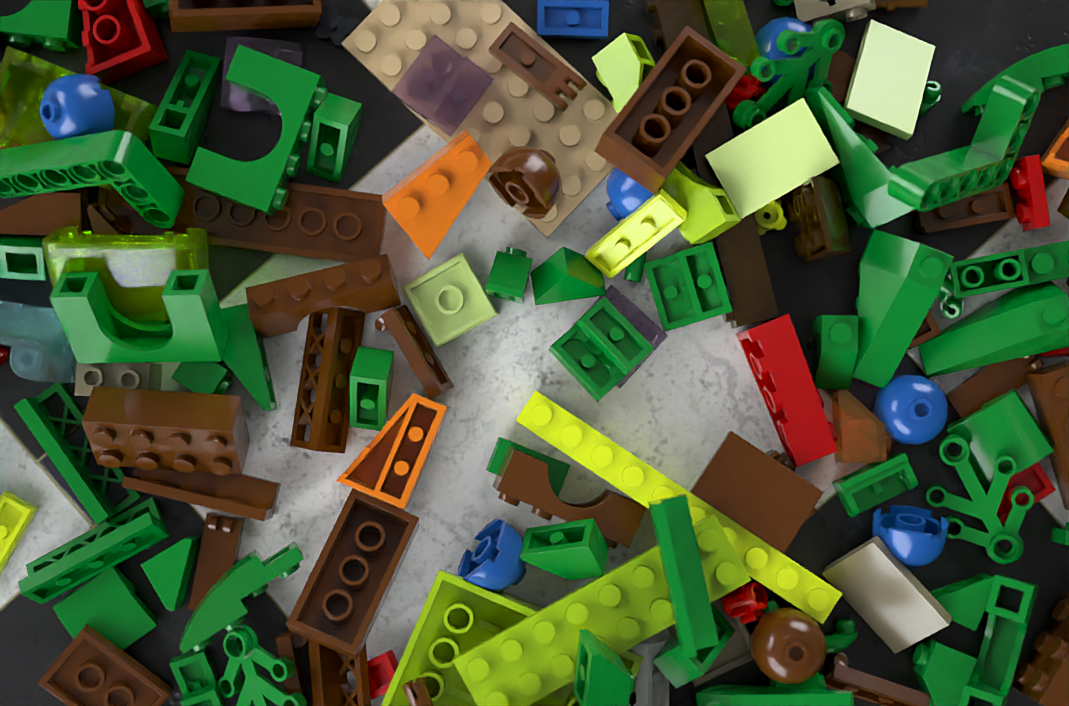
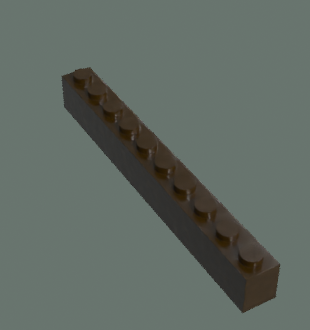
M643 0L646 12L653 13L655 26L651 27L655 47L661 46L663 55L686 25L710 42L700 0ZM725 101L687 151L690 163H686V167L692 173L707 183L722 189L724 188L705 155L734 138ZM751 213L742 218L739 223L711 240L733 310L722 316L725 323H731L732 329L780 317L754 213Z

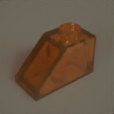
M832 390L833 426L838 436V441L835 442L838 450L834 452L835 462H887L886 453L891 451V437L888 432H885V425L848 390Z

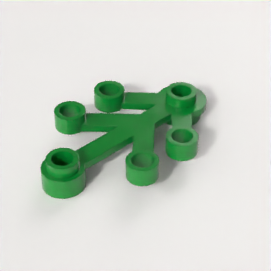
M828 19L816 23L811 31L794 32L790 29L783 30L778 35L776 41L779 50L788 55H793L801 47L809 48L800 57L768 59L760 56L752 62L750 67L751 75L762 82L771 80L774 75H783L757 102L744 100L737 105L733 113L735 125L747 131L766 120V113L789 89L790 93L786 107L804 97L809 68L815 62L814 77L810 81L808 88L824 86L831 94L833 85L827 80L832 54L838 51L844 41L845 30L843 25L834 19Z
M959 435L945 437L939 446L940 457L946 464L955 466L972 500L949 493L945 486L938 483L932 484L927 488L926 500L933 507L944 506L981 519L988 530L986 532L966 526L959 516L950 515L946 517L948 524L950 522H957L961 527L957 532L948 531L947 537L950 539L960 538L986 547L988 556L997 563L1011 564L1017 561L1024 551L1023 540L1018 532L1026 511L1034 504L1032 491L1025 486H1018L1011 491L1010 499L1013 506L1004 526H1002L996 514L1009 479L1017 472L1016 460L1009 454H1001L995 458L993 463L995 473L986 495L968 460L970 448L966 439ZM958 443L962 449L958 454H951L947 451L948 445ZM1003 460H1008L1013 466L1009 471H1001L998 468L999 463ZM934 490H940L944 493V497L939 501H935L930 497V494ZM1019 493H1026L1029 495V500L1024 504H1020L1015 501V497ZM1001 540H1008L1011 542V547L1007 550H1001L997 547V544Z
M238 625L226 634L223 640V648L229 657L224 676L218 681V690L223 697L230 698L240 693L236 706H252L253 702L254 706H270L269 700L278 706H293L292 701L295 703V706H307V701L303 694L300 692L288 694L260 674L257 663L270 671L274 680L282 682L293 677L295 674V664L291 658L284 656L278 659L258 645L255 632L247 625ZM241 668H243L246 677L244 684L239 676Z

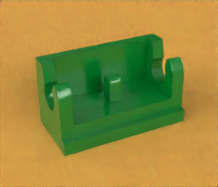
M893 452L832 481L848 518H853L857 514L919 485L908 462V457L903 452Z

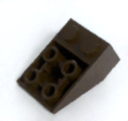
M814 176L789 195L790 200L786 202L787 214L791 222L795 221L798 234L794 236L795 250L799 257L803 256L804 264L845 256L854 251L838 180Z

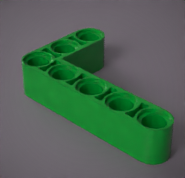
M1007 75L1001 77L992 89L971 145L903 164L892 175L888 183L887 194L920 212H925L1000 186L1009 176L1039 104L1041 98L1040 89Z
M113 130L0 150L1 198H15L111 184L144 220L159 228H170L174 225L185 198L184 189L135 135L123 130Z

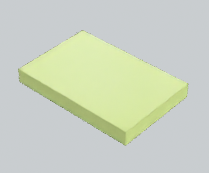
M871 19L865 27L843 109L856 120L908 140L913 135L935 46Z
M804 98L705 155L741 219L802 185L811 177L817 176L840 163Z

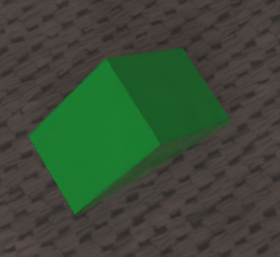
M564 246L530 273L535 306L606 295L602 272L587 260L584 255Z
M192 535L184 538L141 564L142 569L166 610L175 611L184 605L201 536Z
M981 572L929 593L952 616L953 621L976 631L986 609L994 577Z

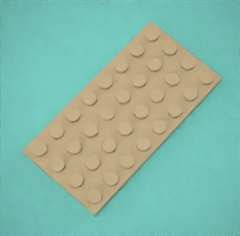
M382 0L341 43L345 50L444 143L448 144L467 129L489 157L492 165L506 151L520 146L545 150L550 153L555 159V165L560 172L562 181L561 193L553 208L544 218L534 219L523 215L522 213L525 211V208L517 203L513 206L547 239L615 168L613 164L595 152L603 133L618 115L612 103L546 41L537 36V33L502 0ZM511 21L587 83L582 90L571 82L568 84L578 94L573 101L562 93L559 95L568 104V108L564 112L560 111L489 53V47ZM487 172L483 178L490 186L489 177L493 172Z

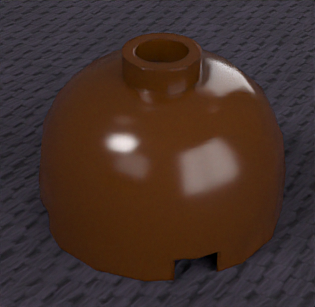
M523 146L511 149L501 155L488 171L493 172L489 177V182L497 195L511 208L516 203L525 208L522 214L529 218H544L553 208L562 188L561 176L555 165V159L545 150Z
M785 607L775 608L758 620L759 623L750 637V648L756 665L772 680L785 684L803 683L816 675L823 666L827 649L825 636L814 619L798 609Z

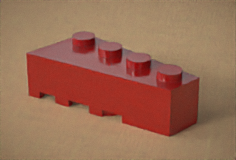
M78 0V7L82 11L84 31H81L83 46L87 49L88 64H85L86 74L97 76L101 80L97 82L107 85L169 59L154 17L145 8L143 0Z
M790 315L780 316L736 334L783 450L794 466H802L838 451L835 442L838 441L837 433L830 421L827 422L825 417L823 399L818 389L814 386L809 365L802 352Z

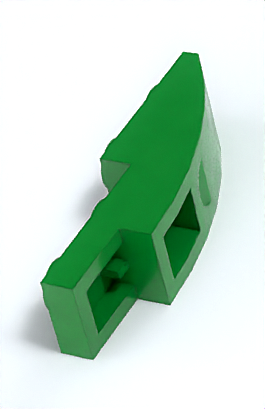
M1069 43L1035 53L1002 71L971 95L961 106L962 114L975 111L977 117L982 116L993 87L1004 75L1040 89L1041 94L1044 92V89L1064 84V79L1069 78Z
M0 234V278L46 280L48 274L87 272L85 236Z
M1069 240L952 262L949 271L955 299L1068 278Z
M295 541L264 561L255 549L224 573L209 589L189 619L180 639L179 648L184 654L190 649L197 652L213 641L212 635L225 628L226 631H230L240 625L245 620L244 615L248 613V605L244 597L248 595L250 599L255 598L269 588L268 582L279 575L281 578H286L301 567L299 562L304 560Z

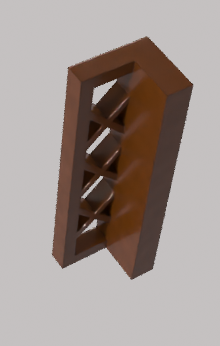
M329 307L309 315L290 446L319 452L345 454L350 422V373L358 346L361 347L365 312L341 307ZM328 314L326 329L322 333V315ZM321 352V364L317 368L315 364L316 355ZM315 387L316 398L315 401L312 403L310 400L311 390ZM310 423V438L309 441H305L304 435L306 425Z
M135 468L133 475L124 476L121 487L266 521L273 518L281 483L246 474L217 475L208 472L192 471L190 473H182L177 470H144Z
M308 639L313 706H371L366 642L358 659L354 660ZM349 670L356 677L357 687L354 690L347 681Z

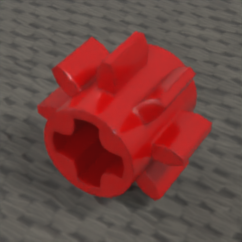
M751 73L747 76L743 75L725 100L726 105L730 106L728 113L733 115L737 105L744 100L757 102L768 91L766 87L761 85L762 81L753 77Z
M749 581L722 597V604L730 617L740 616L741 623L746 624L757 621L758 616L765 614L763 609L768 605V595L761 583H750Z

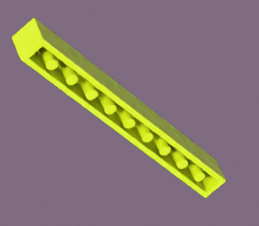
M535 390L516 419L518 423L648 509L649 501L686 494L693 524L712 513L715 514L748 575L821 624L825 622L843 593Z

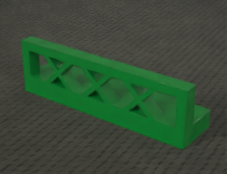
M62 381L56 382L37 397L24 398L14 405L18 414L96 525L106 523L143 497L140 491L125 488L130 496L115 506L108 497L110 482H123L124 476H128L124 468L120 466L117 468L105 466L104 475L92 474L87 467L89 453H93L87 435L85 434L83 446L70 443L67 438L69 423L81 425L84 429L81 422L84 412ZM57 393L65 402L63 418L51 416L43 404ZM71 412L77 420L70 419ZM56 421L62 422L61 429L56 423ZM76 450L82 451L81 457L79 456ZM112 470L117 476V478L111 477ZM96 479L103 480L102 487Z
M681 494L649 501L648 504L680 650L685 658L697 656V649L719 645L687 495Z
M151 497L106 523L26 564L28 577L18 581L21 595L42 605L169 537L170 535L158 500Z

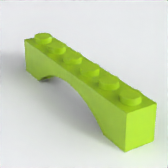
M623 33L592 57L597 68V78L608 88L613 97V108L617 113L622 110L656 66L641 36ZM681 161L661 186L670 197L688 212L686 220L678 225V229L682 236L690 241L691 244L707 243L741 221L725 190L707 183L692 173Z

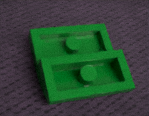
M712 241L644 263L664 332L733 311Z
M604 296L582 315L573 327L550 346L549 351L587 392L599 402L655 348Z
M1016 389L983 403L980 410L949 424L947 427L949 435L962 436L968 442L970 448L968 460L985 489L990 487L995 473L993 463L997 456L1001 454L1013 456L1017 463V472L1015 473L1017 474L1040 461L1055 449ZM955 443L961 451L962 447L958 443ZM1003 460L999 463L998 468L1001 471H1009L1013 464L1008 460Z
M116 566L90 578L53 605L55 613L73 639L88 624L121 650L126 649L155 628L158 623L156 616L135 595L136 587Z

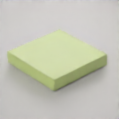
M463 252L401 287L436 349L498 315Z

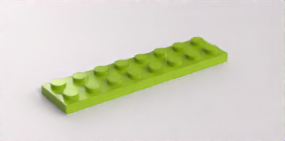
M712 513L693 524L710 603L751 581L715 514ZM658 545L653 546L610 570L603 576L592 580L453 658V662L477 706H528L573 681L579 633L582 629H588L617 654H621L673 625L674 619Z

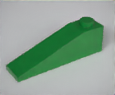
M824 86L809 87L804 92L809 109L840 162L830 168L829 172L833 180L839 181L847 220L855 227L874 229L914 210V208L887 194L888 183L897 168L893 165L888 169L875 156V151L878 147L871 139L867 140L864 136L852 130L855 127L854 120Z
M876 229L872 230L858 268L860 284L859 297H856L855 308L858 309V355L852 377L880 388L888 385L940 292L954 258L953 256L915 241Z
M1052 281L1017 288L941 330V334L917 346L927 378L1069 347L1068 295Z
M714 684L696 693L697 706H854L853 691Z

